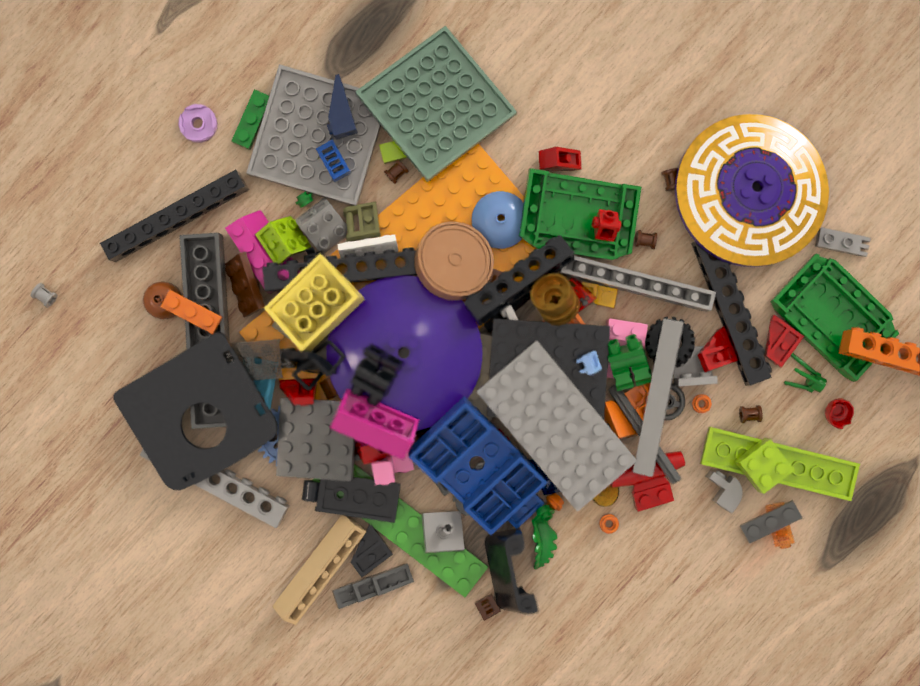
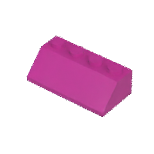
M259 210L237 219L225 227L239 251L241 253L246 252L252 271L264 288L262 267H266V263L273 261L255 235L269 223L263 212ZM281 271L278 274V278L282 281L287 280L289 277L287 271Z
M347 388L330 428L338 433L368 444L375 449L391 454L393 457L404 460L413 443L419 420L382 403L374 406L368 403V397L364 395L361 397L356 396Z

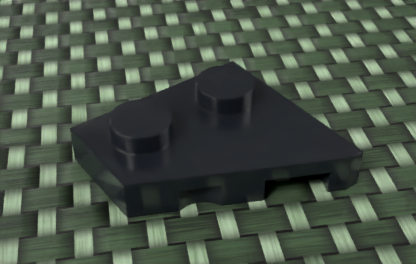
M372 525L368 526L351 560V564L361 577H364L393 555V552Z

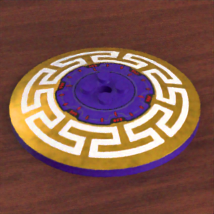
M745 114L725 118L712 124L701 132L689 145L677 170L675 200L680 218L686 230L706 252L733 265L763 267L782 262L794 256L815 237L827 212L829 186L823 162L816 149L804 135L781 120L764 115ZM753 182H757L761 185L760 192H756L753 190Z

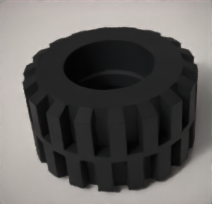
M672 316V319H670V320L678 321V320H676V317H673V316ZM660 319L656 321L655 325L652 324L646 337V351H648V356L650 359H653L654 363L663 320L661 321ZM688 323L683 325L681 335L682 346L678 350L675 365L677 368L682 363H687L694 351V332L690 329Z

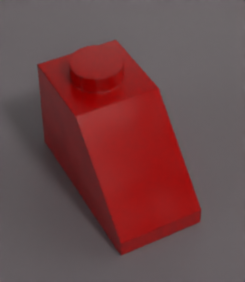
M562 147L540 150V170H581V151Z

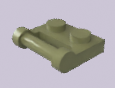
M376 201L348 206L343 209L347 225L346 242L381 237ZM358 214L360 231L355 232L353 216Z

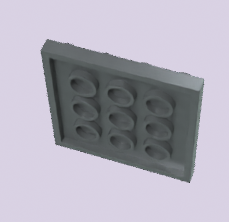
M280 398L276 476L341 481L354 480L356 440L330 428L341 401L314 400V404L301 406L293 405L288 398Z

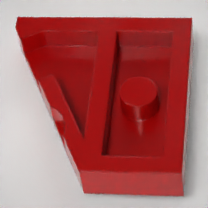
M772 315L764 356L778 367H782L804 336L776 315Z
M725 327L717 329L697 354L704 372L738 361Z
M315 378L302 379V381L309 387ZM296 379L279 380L280 389L293 405L308 406L314 404L317 383L310 391H307Z

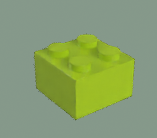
M763 438L734 461L757 492L765 494L795 471L769 438Z

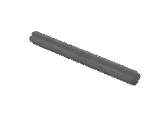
M616 385L611 386L608 389L609 393L640 437L643 424L642 419L623 391H617ZM659 446L656 462L670 483L676 484L681 480V477Z

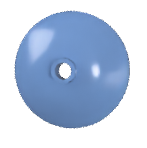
M497 191L489 193L482 197L474 207L472 227L486 238L491 248L505 249L512 247L522 240L519 237L524 203L520 198L509 192ZM503 215L505 219L504 221H499L497 217Z

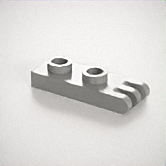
M821 227L818 231L815 247L867 257L868 253L861 251V249L868 250L869 245L862 244V241L870 242L871 238Z

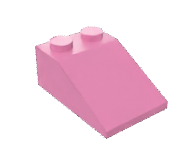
M616 319L606 320V326H610L609 341L618 339L620 346L627 345L626 337L636 334L638 340L642 341L644 348L648 324ZM608 359L607 378H614Z

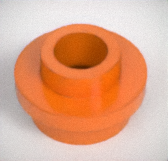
M699 394L692 400V407L698 413H706L711 408L712 402L707 395ZM700 400L704 401L703 407H699L698 402Z
M552 493L546 496L547 505H550L551 508L557 511L562 509L564 501L558 494Z
M606 514L600 519L599 525L603 532L611 534L618 529L619 521L614 515ZM608 520L612 521L610 527L606 526V521Z

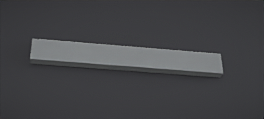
M663 319L636 454L637 462L634 464L633 473L651 477L654 475L684 322Z

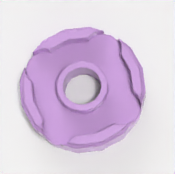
M193 104L184 109L185 111L179 117L178 126L181 133L188 140L202 143L214 136L217 130V119L210 108L202 104ZM196 119H202L203 121L200 128H194L193 122Z

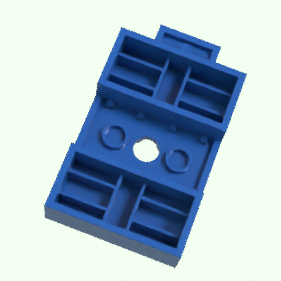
M465 396L417 440L408 451V457L435 483L440 482L463 504L464 510L490 535L497 531L507 520L518 529L538 508L545 504L544 500L536 494L548 483L545 475ZM475 456L482 457L484 459V466L481 469H472L469 465L471 458Z

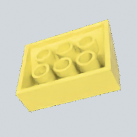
M319 254L264 309L301 351L311 352L365 298L322 254Z

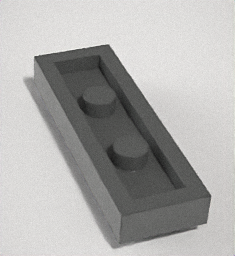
M791 500L741 524L740 527L748 542L752 543L802 519V516L794 501Z

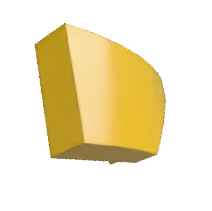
M582 282L597 297L593 301L595 305L615 309L618 289Z

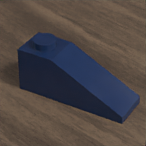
M339 74L335 75L328 116L330 123L327 124L329 134L334 135L336 140L358 133Z

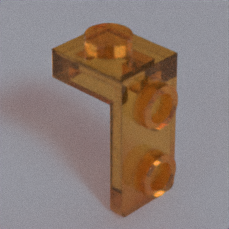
M778 502L768 504L765 506L766 512L774 508H777L785 503ZM790 525L772 533L775 547L785 549L795 543Z

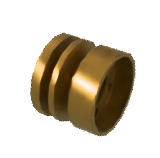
M548 274L538 279L533 285L530 294L531 301L545 322L560 326L574 319L579 311V299L564 276Z

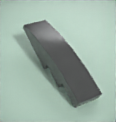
M408 563L336 588L332 590L337 608L341 609L356 602L360 603L374 596L383 595L410 584L414 580Z

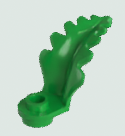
M550 505L538 508L536 510L537 515L531 520L534 527L532 539L534 543H537L535 547V553H537L535 557L536 562L533 566L535 570L543 567L544 563H549L550 560L548 558L554 557L551 551L557 550V545L553 543L557 539V533L548 524V521L553 518L555 513Z

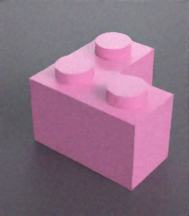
M408 453L404 460L391 455L372 462L375 485H388L395 482V473H407L414 470V462L408 457Z

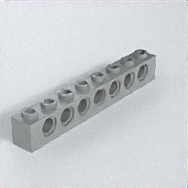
M574 256L575 260L560 269L559 272L563 276L704 312L712 311L716 292L578 256Z
M142 449L140 456L150 461L144 449ZM229 469L217 473L220 476L219 484L213 482L212 476L194 484L274 528L280 525L290 506L286 504L287 500L280 496L275 498L269 495L270 491L267 489L254 487L252 481L246 478L241 480L235 476V472ZM230 483L236 484V493H232L229 490ZM247 492L253 493V502H249L246 499ZM264 501L270 502L272 506L270 511H266L263 508Z

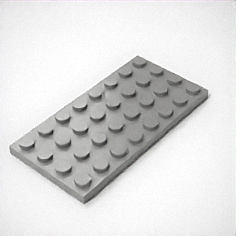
M538 341L532 343L476 391L577 512L637 462L636 458Z

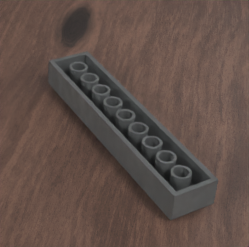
M218 232L180 235L183 296L222 316L223 318L215 333H224L230 341L223 235ZM185 320L187 349L213 335ZM227 350L226 352H224V355L230 363L231 354ZM197 403L190 406L192 429L226 427L223 414L215 406L207 403Z

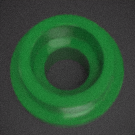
M305 191L296 197L298 201L295 204L299 205L300 208L313 201L312 193L307 194Z

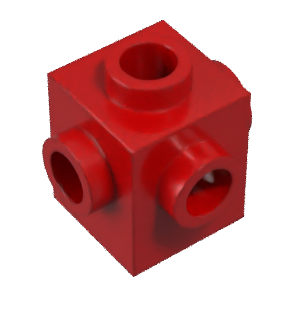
M599 209L597 216H594L592 220L595 239L614 242L621 228L618 212Z

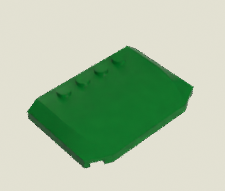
M530 168L528 169L519 237L534 248L540 249L545 246L549 239L560 235L574 251V255L613 260L631 254L642 187L549 173V171ZM599 209L618 212L621 228L614 242L595 239L592 220L594 216H597Z
M814 254L770 301L774 310L802 334L804 339L842 376L852 382H856L873 363L839 354L843 331L857 327L864 329L863 332L868 334L870 332L879 333L881 337L886 339L887 337L896 338L899 335L898 330L894 328L892 314L836 260L821 257L819 254Z

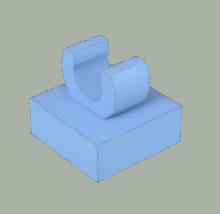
M596 350L588 352L576 361L577 363L583 362L585 368L581 369L580 373L587 372L588 375H591L602 369Z

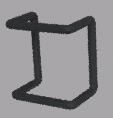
M331 340L325 341L312 351L317 353L329 344L341 356L329 373L316 359H310L292 373L293 377L307 391H310L323 374L319 373L308 387L297 375L299 372L314 363L327 377H330L345 359V355Z

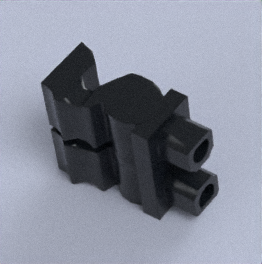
M370 344L364 348L363 355L366 358L362 359L358 364L354 377H352L351 383L353 386L351 393L360 397L364 391L370 393L367 401L376 406L389 394L394 380L397 378V373L402 369L404 362L391 354H387V352L377 346Z

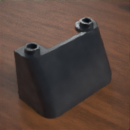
M521 528L495 532L492 535L489 534L485 538V549L498 607L506 611L522 614L539 612L534 593H527L523 586L517 587L511 556L521 554L525 548Z

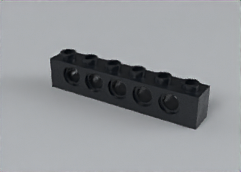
M560 235L549 239L545 246L532 251L528 258L518 261L511 270L502 272L498 279L485 284L477 294H471L464 302L467 311L479 326L483 325L531 291L538 279L548 274H555L575 260L574 251ZM547 255L555 256L553 259L546 258ZM532 266L539 267V269L535 271L531 270L530 268ZM516 277L524 278L520 282L514 281ZM501 288L508 289L505 293L498 292ZM485 299L492 300L489 304L482 303Z

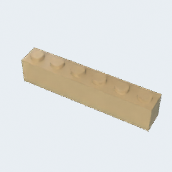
M345 515L340 516L272 607L284 621L294 625L299 622L365 535L366 531L353 518Z

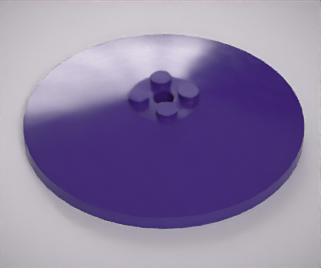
M401 275L376 280L358 290L365 300L329 333L328 340H331L345 355V359L336 369V374L330 376L332 384L342 400L346 389L352 390L353 384L351 380L354 377L358 364L362 359L366 358L363 355L364 348L373 344L387 352V354H391L404 362L402 369L397 373V378L394 380L389 394L380 403L418 419L417 430L432 427L464 396L468 399L476 386L483 356L482 341L477 323L467 311L462 300H447L434 295L422 284L418 276ZM328 344L326 350L327 361L334 366L341 356ZM402 347L408 348L410 352L409 356L405 359L400 358L398 355V351ZM364 391L363 395L369 397L370 393Z

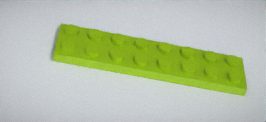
M708 427L700 464L743 474L734 461L762 439ZM774 443L795 470L780 481L779 484L852 501L860 467L859 463Z

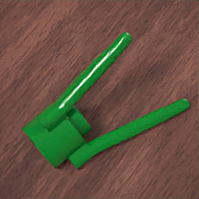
M792 353L791 357L812 374L809 375L795 368V372L807 378L806 384L808 386L784 381V384L804 389L811 393L814 390L820 393L825 388L827 379L821 377L820 373L816 372L797 355Z

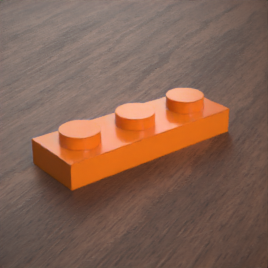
M172 290L168 291L160 306L211 334L215 333L223 318Z

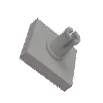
M461 511L422 514L425 553L465 550Z

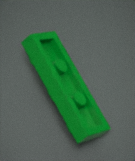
M254 89L231 140L233 143L246 149H251L260 129L269 95Z

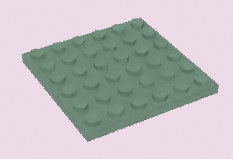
M446 26L355 91L356 96L427 182L517 114L514 107Z

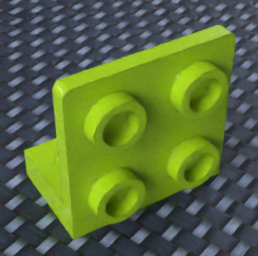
M291 216L271 221L255 234L271 260L278 262V265H281L292 255L311 248L307 237L303 235L298 224Z

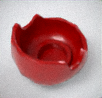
M838 398L828 403L825 408V418L830 425L843 429V426L851 424L854 407L848 400Z

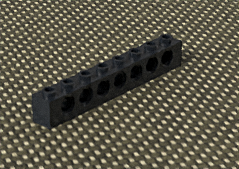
M235 169L106 239L100 245L108 260L118 262L247 192L249 189L241 174Z
M696 242L691 243L708 289L716 292L714 305L738 358L736 363L745 386H751L772 378L770 374L772 373L771 366L765 361L763 356L765 355L764 348L758 343V332L750 322L751 314L748 308L745 309L743 303L744 295L737 288L736 283L738 281L735 273L731 272L729 267L731 264L718 258L711 260L708 252ZM717 268L722 270V278L716 276L715 271ZM724 286L729 288V296H725L722 293ZM731 304L735 305L737 308L735 314H732L729 311V306ZM738 322L743 324L742 332H738L736 329ZM745 340H748L750 343V348L748 350H745L743 348V342ZM752 358H755L757 361V366L755 368H752L750 366V360Z
M414 247L403 248V252H395L394 249L384 250L383 254L377 255L376 252H365L364 256L356 257V254L344 255L345 258L337 259V256L325 257L336 269L341 264L347 266L348 271L342 275L350 283L380 280L386 277L401 275L417 276L414 262L416 250H414ZM315 258L305 259L306 262L298 263V260L286 261L285 265H278V262L266 263V267H262L265 291H282L298 275V271L305 269ZM397 258L404 259L405 266L402 268L397 267L395 260ZM378 260H383L386 263V268L379 270L375 263ZM359 262H363L367 265V270L359 272L356 269V265ZM281 271H287L289 277L287 280L282 281L278 278V274Z

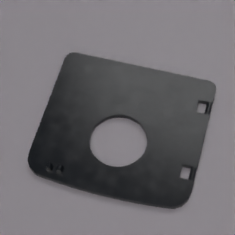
M222 332L209 336L119 389L113 395L114 402L162 481L172 490H183L230 467L270 441L278 430L276 418L265 403L263 396L242 361L235 353L229 339ZM227 350L234 359L230 363L224 355V352ZM197 403H207L215 406L223 414L226 421V434L218 445L211 448H201L192 444L186 438L182 428V419L190 406ZM260 403L265 414L260 415L255 405Z

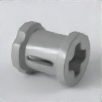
M39 283L34 287L30 296L37 298L48 308L56 301L58 295L47 290L44 284Z

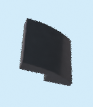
M283 351L282 359L297 362L296 370L310 359H316L328 373L333 368L329 361L313 352ZM314 363L302 370L308 373L324 374Z

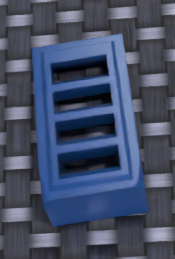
M333 140L316 148L334 182L351 174ZM331 146L333 147V150L323 155V150ZM336 153L335 157L328 161L326 160V157ZM338 159L340 160L339 163L331 167L329 166V164H331L332 162ZM343 165V169L333 173V170Z

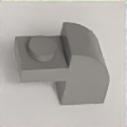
M718 470L716 472L709 471L705 477L721 487L712 501L726 511L733 513L742 499L743 492L740 482L730 475L725 480L726 476Z

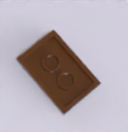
M246 252L238 253L225 263V272L230 277L232 291L238 300L239 311L243 314V317H248L264 308L265 305Z

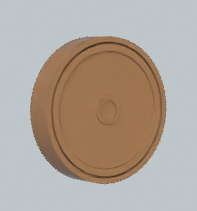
M444 222L432 227L424 235L415 252V269L420 281L431 293L443 299L453 301L464 300L473 293L477 294L489 281L493 272L494 258L488 241L478 230L465 223Z

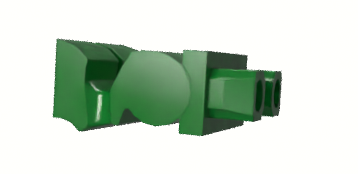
M636 334L626 337L627 345L620 346L618 339L610 340L608 343V359L613 377L615 378L617 391L634 387V380L636 386L651 383L652 371L649 368L642 341L638 340Z

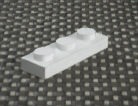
M384 235L377 238H366L338 244L340 258H345L344 255L356 254V257L364 256L365 252H376V255L383 254L384 250L392 249L398 252L395 235Z

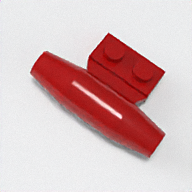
M681 451L665 453L676 470L685 466V459ZM657 462L653 477L633 473V464L610 484L611 488L633 485L631 493L638 512L674 501L670 483L664 477L666 475Z

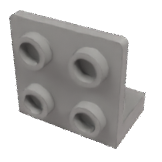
M325 197L295 220L317 250L322 251L323 254L347 235L346 223Z
M694 346L693 354L688 359V362L682 363L678 368L675 366V386L718 384L717 376H713L712 370L704 372L697 354L704 346Z

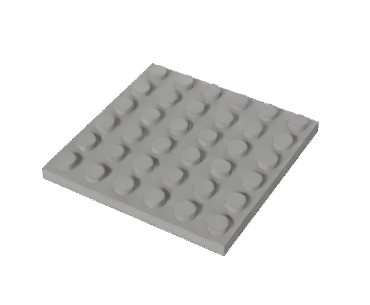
M279 64L246 174L349 205H357L381 125L356 96L355 91L360 88L343 83L358 133L336 140L334 135L329 134L327 124L330 123L328 116L335 80ZM330 140L334 141L351 174L336 182L333 181L316 150L317 147ZM331 146L323 150V155L333 150V147ZM336 153L326 157V160L328 161L335 157ZM338 159L332 162L331 164H329V166L331 167L339 163L340 160ZM343 165L333 170V173L343 169Z

